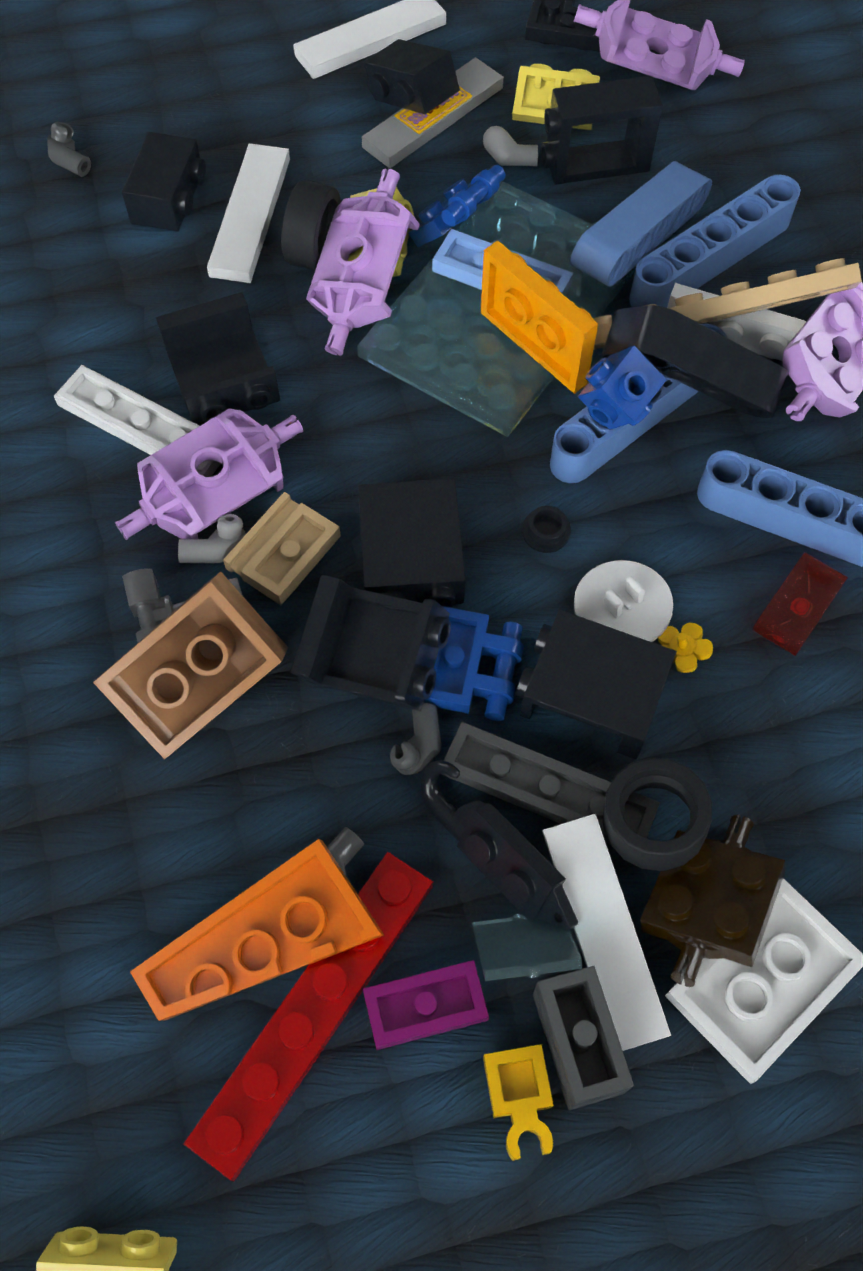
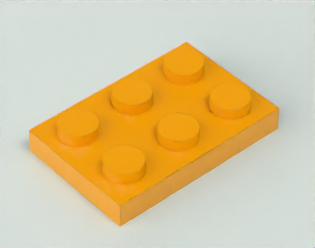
M498 240L484 249L481 314L575 394L588 384L585 377L591 367L598 323L587 310L576 306L559 291L553 282L541 277L526 264L519 254L511 252Z

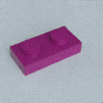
M474 960L363 988L376 1050L478 1024L489 1019Z

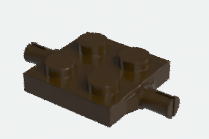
M740 815L731 816L724 840L706 838L699 853L686 864L660 871L641 917L642 932L668 940L681 950L674 970L670 975L671 979L680 985L683 979L686 987H693L695 985V979L703 958H724L753 967L785 874V860L754 852L745 847L754 825L746 816H743L742 822H740ZM677 830L674 839L679 838L685 832Z

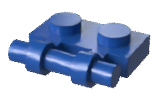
M494 165L489 170H481L468 184L463 178L443 192L446 198L445 201L440 203L438 200L418 214L421 220L418 230H411L408 233L416 246L420 247L443 236L453 226L467 220L476 211L478 204L489 200L499 190V184L506 177L504 169L499 165Z
M442 606L450 613L451 631L446 646L443 649H439L434 665L436 671L435 687L431 696L428 699H424V703L435 704L437 708L469 714L473 696L483 697L487 700L484 716L489 720L503 721L507 705L512 704L514 701L516 685L512 680L515 665L522 661L524 644L521 642L523 627L515 622H506L503 625L501 636L487 633L489 615ZM482 655L493 657L496 660L493 676L478 674Z

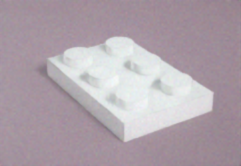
M783 878L753 967L724 958H703L695 979V985L693 987H686L683 979L682 984L677 983L665 997L752 1084L763 1075L863 967V953Z

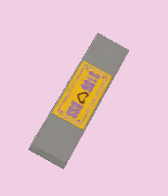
M475 57L455 71L460 91L426 114L404 108L400 109L362 136V148L390 169L503 88L504 77Z

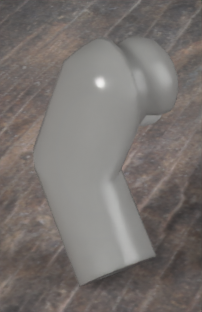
M492 126L484 133L483 145L499 165L537 166L538 145H519L500 126Z
M225 514L218 518L217 530L208 539H179V563L224 562L223 559L246 535L245 530L242 529V519L234 514Z

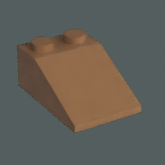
M220 571L93 683L165 760L280 664L287 652L288 646Z

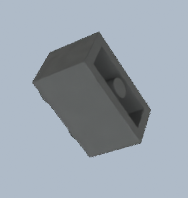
M595 966L538 981L533 992V998L568 1111L623 1095L634 1087Z

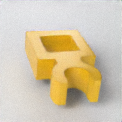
M542 1044L484 1054L483 1061L493 1118L511 1115L512 1127L506 1137V1149L512 1161L521 1158L518 1139L524 1132H532L537 1135L540 1140L542 1155L550 1154L553 1149L552 1134L547 1125L538 1119L537 1114L538 1110L549 1109L554 1106Z

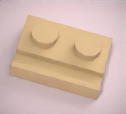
M284 492L223 559L225 568L231 573L234 571L242 577L244 582L279 605H282L341 537L340 526L305 504L294 502L291 500L290 495Z

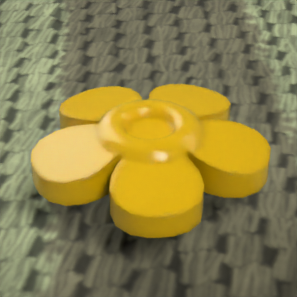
M686 623L682 627L681 633L675 627L668 626L658 638L661 646L677 651L673 663L675 662L677 671L681 673L695 671L697 669V660H707L713 654L712 642L708 639H702L703 629L696 623Z

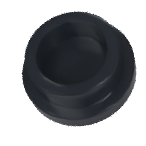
M553 506L536 508L525 518L522 529L525 542L532 549L543 553H552L562 549L569 541L571 533L569 520L560 509Z

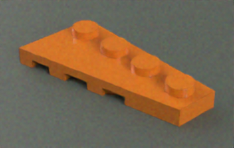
M317 839L131 970L130 973L158 1021H164L384 936V934L325 843Z

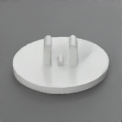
M610 561L596 566L581 579L575 591L574 612L577 616L653 642L664 633L670 623L673 612V597L666 581L648 566L633 561Z

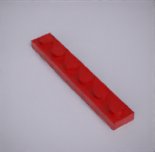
M386 853L358 893L384 936L307 966L183 1145L229 1180H236L363 992V988L367 986L433 888L432 880L391 853Z

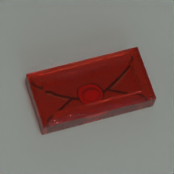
M804 552L752 630L796 656L848 577Z

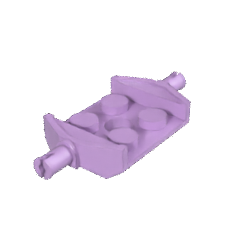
M617 0L608 7L607 11L603 10L602 13L581 4L578 6L574 22L597 28L595 36L599 37L600 55L607 62L691 90H696L709 74L714 75L716 69L739 77L742 72L745 60L722 54V50H719L720 44L715 29L710 20L706 19L701 32L690 29L686 25L675 24L654 17L648 12L628 8L630 0ZM650 50H654V51L658 52L659 54H655V53L651 52Z
M387 169L382 170L376 192H369L368 196L345 198L337 206L306 300L316 310L328 318L327 320L333 325L324 348L333 355H343L349 331H352L353 328H359L391 316L392 310L385 303V298L408 228L418 230L420 225L408 209L392 199L400 179V174L392 169H388V171ZM363 246V251L359 257L348 261L349 255Z
M862 282L854 289L828 294L784 349L783 368L788 371V375L796 384L795 390L798 393L786 408L787 415L792 413L791 419L802 421L813 405L823 415L839 418L858 410L859 406L854 401L863 391ZM833 345L838 350L839 361L832 355Z
M227 409L137 463L143 498L139 501L140 509L116 521L117 528L121 534L123 533V537L126 540L149 526V524L153 526L157 524L160 528L181 539H198L197 533L217 522L218 518L222 515L233 512L271 487H274L277 492L283 489V476L278 449L280 444L303 432L299 420L296 421V416L291 415L270 429L267 424L264 426L260 425L241 410ZM207 460L217 461L223 466L222 471L213 477L202 476L196 470L202 462Z

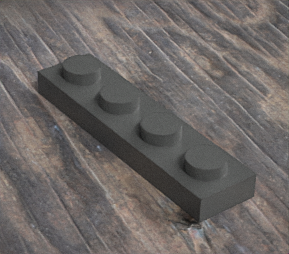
M461 722L444 761L452 763L459 769L460 776L452 778L447 774L441 775L559 824L596 814L605 843L610 844L603 827L606 792L611 782ZM636 792L631 794L624 805V817L627 825L636 834L647 839L660 802Z

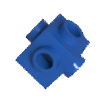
M634 345L598 361L587 373L585 379L588 381V384L578 395V398L588 407L590 416L609 430L627 424L634 426L650 413L653 407L650 401L667 379Z

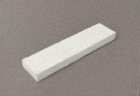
M402 0L295 43V57L310 76L315 79L376 54L398 39L407 41L446 25V12L436 0Z
M248 144L207 265L209 277L251 283L289 165V149Z
M81 365L54 395L57 405L150 455L199 427V425L84 365ZM207 460L202 462L196 471L202 476L211 477L221 464L214 460Z
M596 814L544 829L542 833L553 866L566 878L562 886L578 920V925L574 927L586 967L595 966L622 1050L625 1051L671 1036Z

